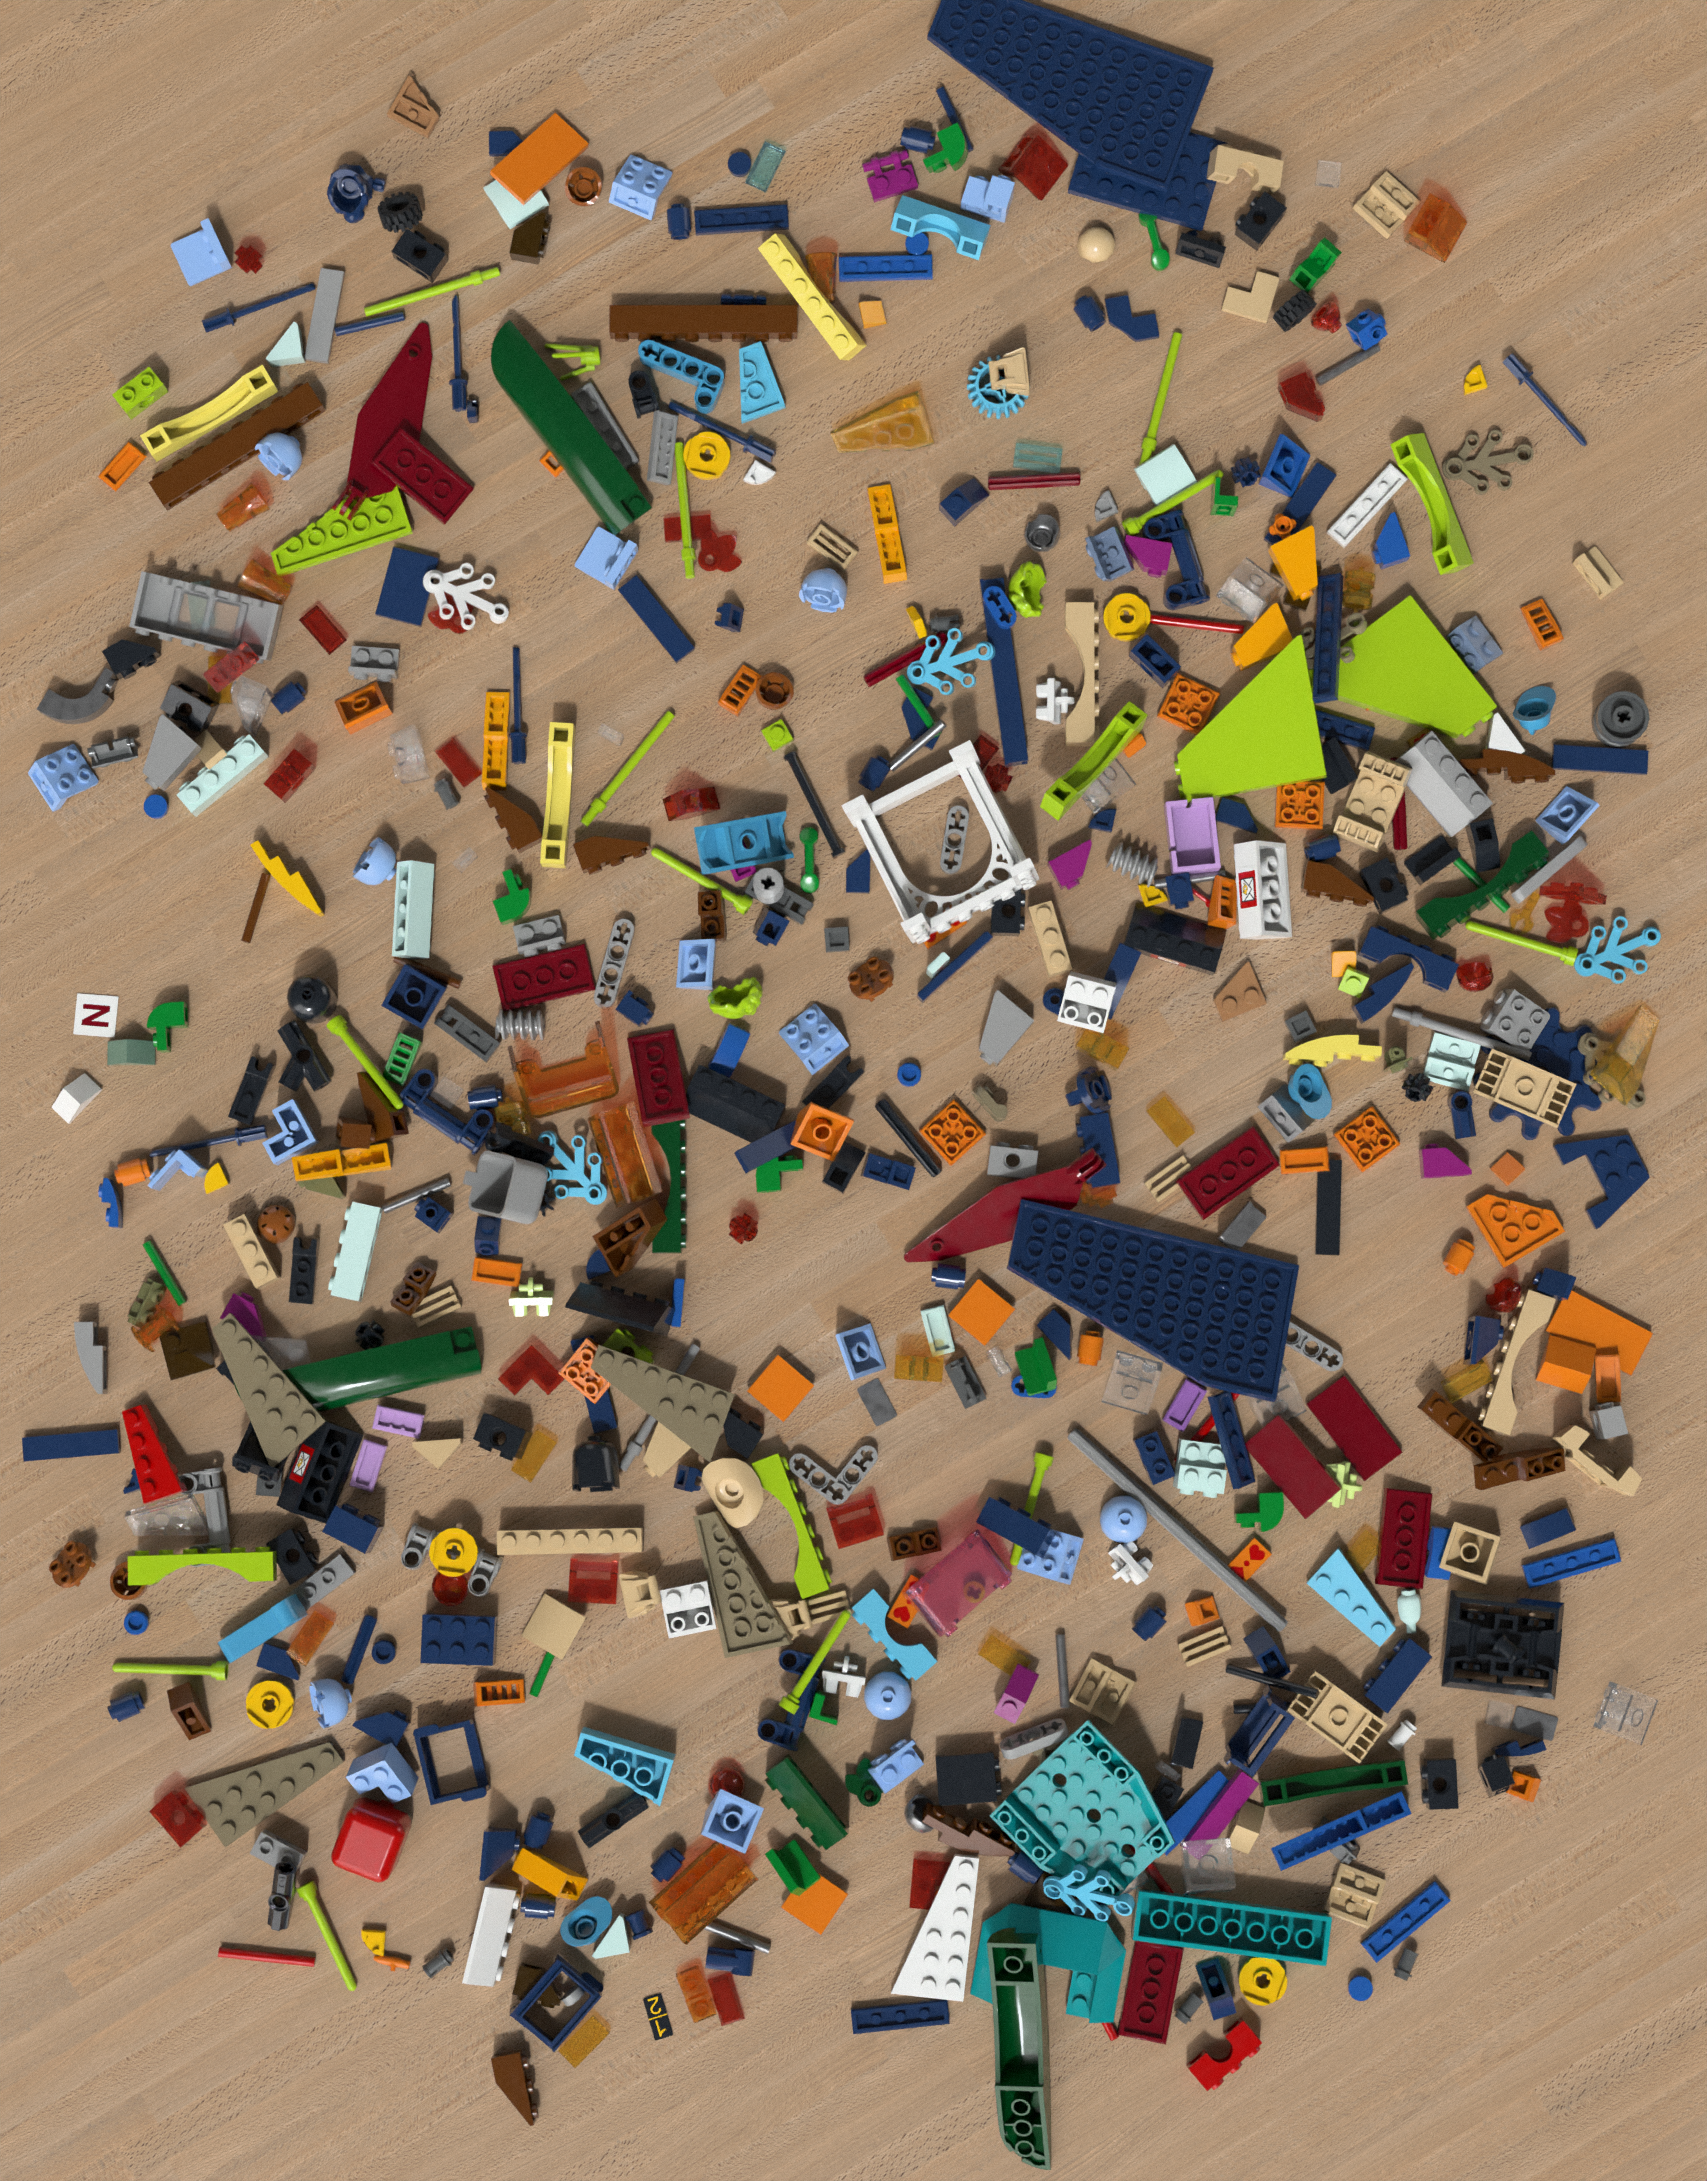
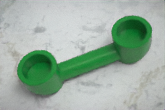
M1139 213L1138 220L1142 226L1147 227L1154 251L1151 257V266L1157 271H1163L1169 266L1170 256L1161 245L1155 222L1157 216Z
M806 827L800 832L799 836L801 843L804 845L805 874L801 878L800 886L805 893L812 894L819 888V879L814 874V845L818 842V832L812 827Z

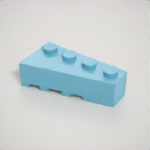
M583 1727L574 1756L599 1771L607 1773L614 1780L624 1783L638 1794L644 1795L660 1806L676 1754Z

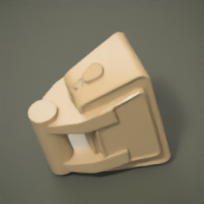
M1024 347L1003 355V359L988 362L991 390L1006 389L1008 393L1030 395L1027 358ZM999 369H1004L1005 379L1000 380Z
M637 1570L619 1574L628 1618L631 1619L645 1615L655 1608V1604L662 1603L656 1575L649 1576L647 1572Z
M782 1598L769 1600L792 1640L801 1634V1629L804 1628L805 1630L813 1627L806 1600L793 1603L790 1599ZM797 1608H798V1611H799V1614H800V1618H801V1621H802V1623H800V1624L798 1623V1619H797L796 1612H795V1609H797Z

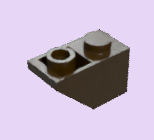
M541 212L514 230L509 252L511 260L539 265L540 258H544L546 252V244H543L545 235L549 236L551 222L548 221L546 213Z
M521 1962L512 1994L517 1995V1999L521 2001L543 1976L546 1969ZM552 1982L537 2001H541V2006L555 2008V2005L560 2006L562 1996Z

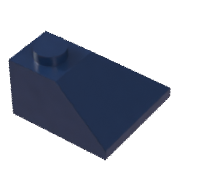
M1482 1316L1468 1317L1463 1365L1476 1364L1498 1344V1340H1502L1504 1326L1500 1325L1501 1320Z
M488 1827L484 1831L479 1881H485L515 1854V1850L520 1849L521 1836L517 1835V1829Z

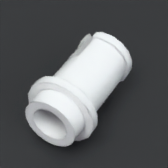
M1408 1720L1400 1722L1401 1726L1387 1740L1398 1751L1401 1750V1747L1412 1734L1414 1736L1416 1734L1414 1732L1417 1728Z

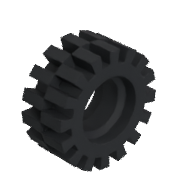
M398 192L396 196L395 193L391 194V198L385 197L384 201H381L379 203L380 206L377 207L383 228L389 232L393 230L394 233H398L399 230L404 232L406 231L405 228L412 229L413 224L417 226L423 216L417 196L413 193L410 195V192H406L404 195L403 192Z
M1303 289L1295 296H1292L1289 301L1287 300L1275 312L1273 319L1284 332H1287L1295 327L1296 324H1299L1303 318H1306L1316 307L1317 303Z

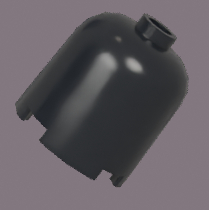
M310 974L300 976L288 988V1006L295 1016L305 1023L317 1024L324 1022L336 1010L338 1001L336 991L328 981L319 976Z
M588 1436L587 1441L575 1446L572 1455L573 1491L581 1492V1488H590V1492L613 1491V1488L620 1489L618 1453L614 1444L609 1441H603L602 1436Z

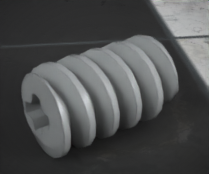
M1120 842L1115 847L1106 868L1111 863L1113 864V872H1116L1121 867L1122 876L1129 871L1130 879L1133 880L1138 875L1140 884L1147 879V887L1149 888L1159 867L1157 866L1158 858H1154L1149 862V854H1146L1141 859L1140 850H1137L1132 855V847L1129 846L1123 851V843Z
M763 868L755 874L753 888L756 898L760 902L773 904L781 899L784 893L782 876L777 870ZM768 883H772V886L769 887V890L765 889V886H767Z
M500 1009L496 1017V1039H498L501 1033L502 1038L506 1040L510 1033L512 1039L516 1040L520 1033L522 1040H526L528 1034H530L531 1040H535L539 1034L540 1039L544 1041L545 1018L542 1017L540 1010L537 1011L535 1017L532 1016L531 1010H528L526 1017H523L521 1010L514 1017L512 1010H509L507 1016H504L502 1009Z

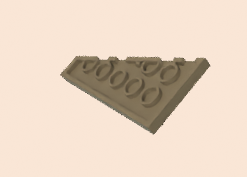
M229 1313L212 1330L269 1466L276 1467L321 1427L326 1420L236 1317Z
M598 1345L590 1368L710 1462L735 1394Z
M719 1511L693 1516L725 1658L792 1644V1639Z
M328 1742L185 1787L184 1789L226 1848L342 1764L344 1759L333 1743Z

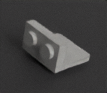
M1503 989L1495 996V1004L1492 1009L1488 1010L1482 1017V1025L1479 1029L1486 1034L1497 1035L1511 1046L1530 1051L1550 1019V1014L1515 989Z

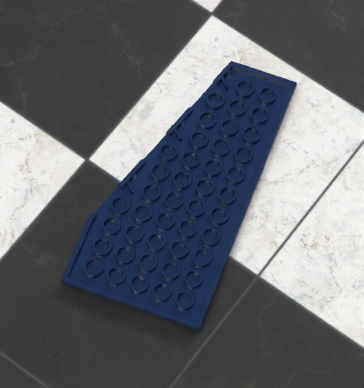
M941 0L927 35L928 41L1100 170L1165 193L1168 191L1214 67L1023 0Z
M1021 1199L1006 1269L1203 1386L1270 1402L1276 1401L1299 1265Z

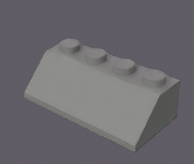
M1433 731L1420 738L1395 760L1397 763L1412 768L1406 784L1407 787L1450 837L1462 830L1493 804Z

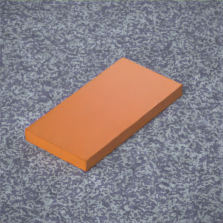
M554 113L491 169L490 175L521 204L525 205L588 148L589 143L559 115Z
M1572 1290L1568 1300L1559 1302L1545 1329L1546 1332L1554 1336L1596 1348L1595 1354L1619 1353L1620 1371L1629 1376H1632L1653 1335L1652 1332Z

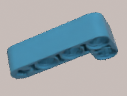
M645 340L639 345L638 353L643 365L697 386L694 401L696 409L700 413L708 414L715 409L725 385L724 373L719 367L652 340ZM650 350H653V354H650L648 357L645 356V352L648 353ZM668 358L677 360L674 366L665 365V361ZM692 366L699 369L695 375L687 374L686 370ZM712 375H717L720 377V381L712 384L708 382V378ZM707 396L711 398V402L708 405H702L699 403L700 398Z
M294 1594L219 1641L218 1645L229 1663H232L301 1620L308 1613L297 1595Z

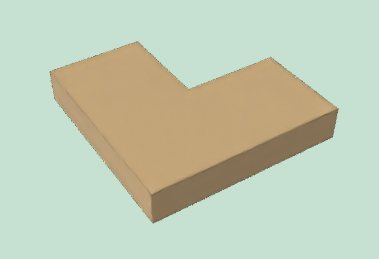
M1257 271L1251 293L1228 287L1221 311L1266 324L1280 278Z

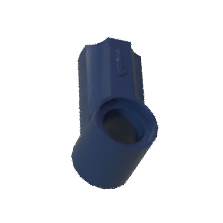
M1463 1091L1452 1093L1447 1100V1105L1451 1112L1455 1139L1476 1136L1471 1096ZM1457 1096H1462L1465 1099V1106L1462 1109L1455 1106L1454 1101Z
M708 1946L705 1968L731 1971L730 1973L734 1975L752 1976L755 1951L745 1948H734L732 1950Z

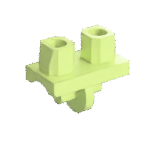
M528 1277V1284H519V1291H511L509 1305H512L514 1316H526L528 1314L527 1305H536L537 1315L548 1316L553 1304L554 1290L543 1291V1284H534V1277Z
M1343 1461L1339 1464L1329 1463L1326 1465V1469L1342 1487L1337 1494L1328 1500V1502H1332L1333 1507L1339 1508L1340 1505L1345 1504L1346 1492L1347 1498L1354 1499L1355 1491H1362L1363 1485L1356 1483L1357 1475L1350 1474L1349 1479L1351 1462Z

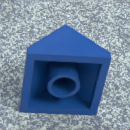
M1280 434L1259 485L1293 498L1311 455L1284 434Z

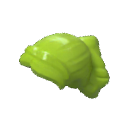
M1031 561L1022 563L1013 574L1009 583L1010 594L1008 600L1014 610L1025 618L1040 617L1041 611L1044 608V605L1040 602V590L1047 583L1041 565L1033 564Z
M744 978L741 984H737L732 989L719 985L707 996V1000L714 1014H719L729 1019H738L744 1015L756 1013L757 1007L761 1004L760 998L763 996V989L757 978Z

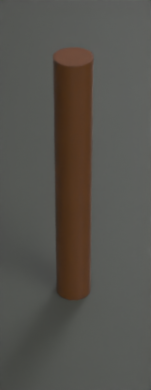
M261 874L241 939L243 942L251 943L271 875Z
M394 957L393 962L404 966L407 963L437 981L457 989L461 986L462 980L409 958Z

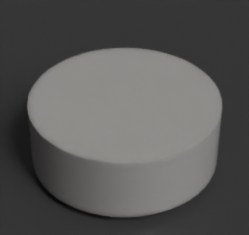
M576 1984L563 1995L561 2000L566 2006H571L584 1995L585 1990Z

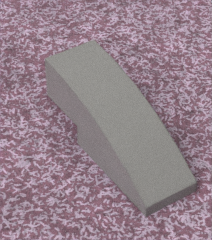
M74 1322L75 1341L82 1367L97 1394H107V1346H98V1322Z

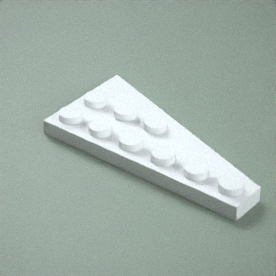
M954 1854L929 1912L894 1983L891 1994L963 2002L979 1856Z

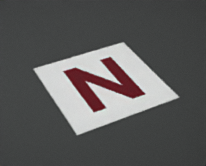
M77 993L73 1034L115 1038L118 996Z

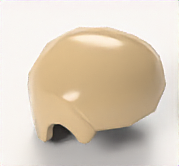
M1092 227L1085 230L1078 238L1077 249L1079 255L1092 263L1106 261L1114 252L1115 240L1113 235L1104 228Z

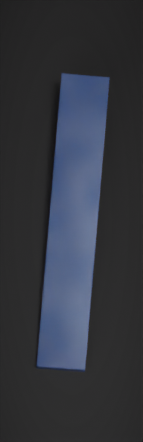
M1401 1791L1271 1848V1851L1280 1871L1412 1813Z

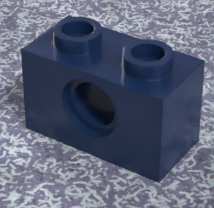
M1148 634L1140 640L1129 654V657L1161 688H1164L1181 668Z
M1157 1431L1133 1440L1151 1485L1176 1476Z

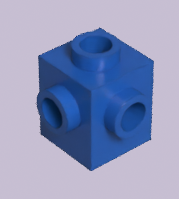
M1370 309L1359 313L1357 317L1346 324L1353 342L1365 351L1388 335L1384 327L1386 322L1382 315L1379 313L1375 314Z

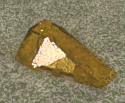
M919 391L897 397L830 432L838 453L867 452L869 449H882V452L898 448H904V451H913L935 444L928 415Z
M1643 1005L1639 1006L1590 1073L1598 1083L1624 1106L1628 1104L1640 1087L1660 1021Z

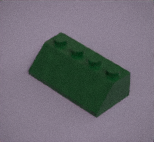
M789 1754L766 1771V1783L773 1791L778 1789L783 1796L780 1798L781 1802L788 1810L793 1808L798 1815L795 1819L803 1829L808 1827L813 1833L810 1838L818 1848L823 1846L827 1850L848 1835L849 1829Z

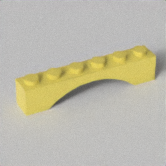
M775 233L758 248L840 360H851L867 346L855 329L840 315L817 287L803 265L798 252L785 235Z
M261 365L242 376L229 389L207 404L179 418L161 423L140 436L153 458L158 462L276 394L278 390L264 366Z
M550 722L547 796L540 859L542 867L566 868L576 730L573 723Z

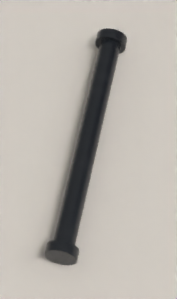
M797 752L788 753L783 758L785 762L788 761L832 850V857L836 858L844 854L846 851L840 847L796 758L798 756Z

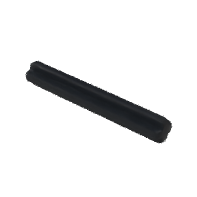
M885 1099L880 1100L875 1105L876 1110L930 1176L934 1178L942 1172V1168Z

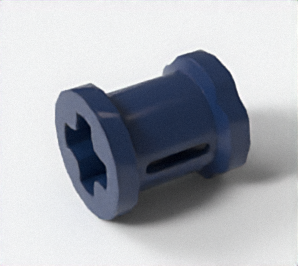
M640 1909L624 1917L632 1929L633 1940L653 1932V1929L649 1928L644 1916L645 1909Z

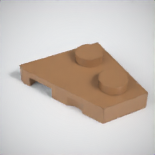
M408 76L388 110L387 117L429 138L439 121V116L428 103L412 77Z
M1250 962L1244 964L1213 1000L1222 1022L1267 1004Z

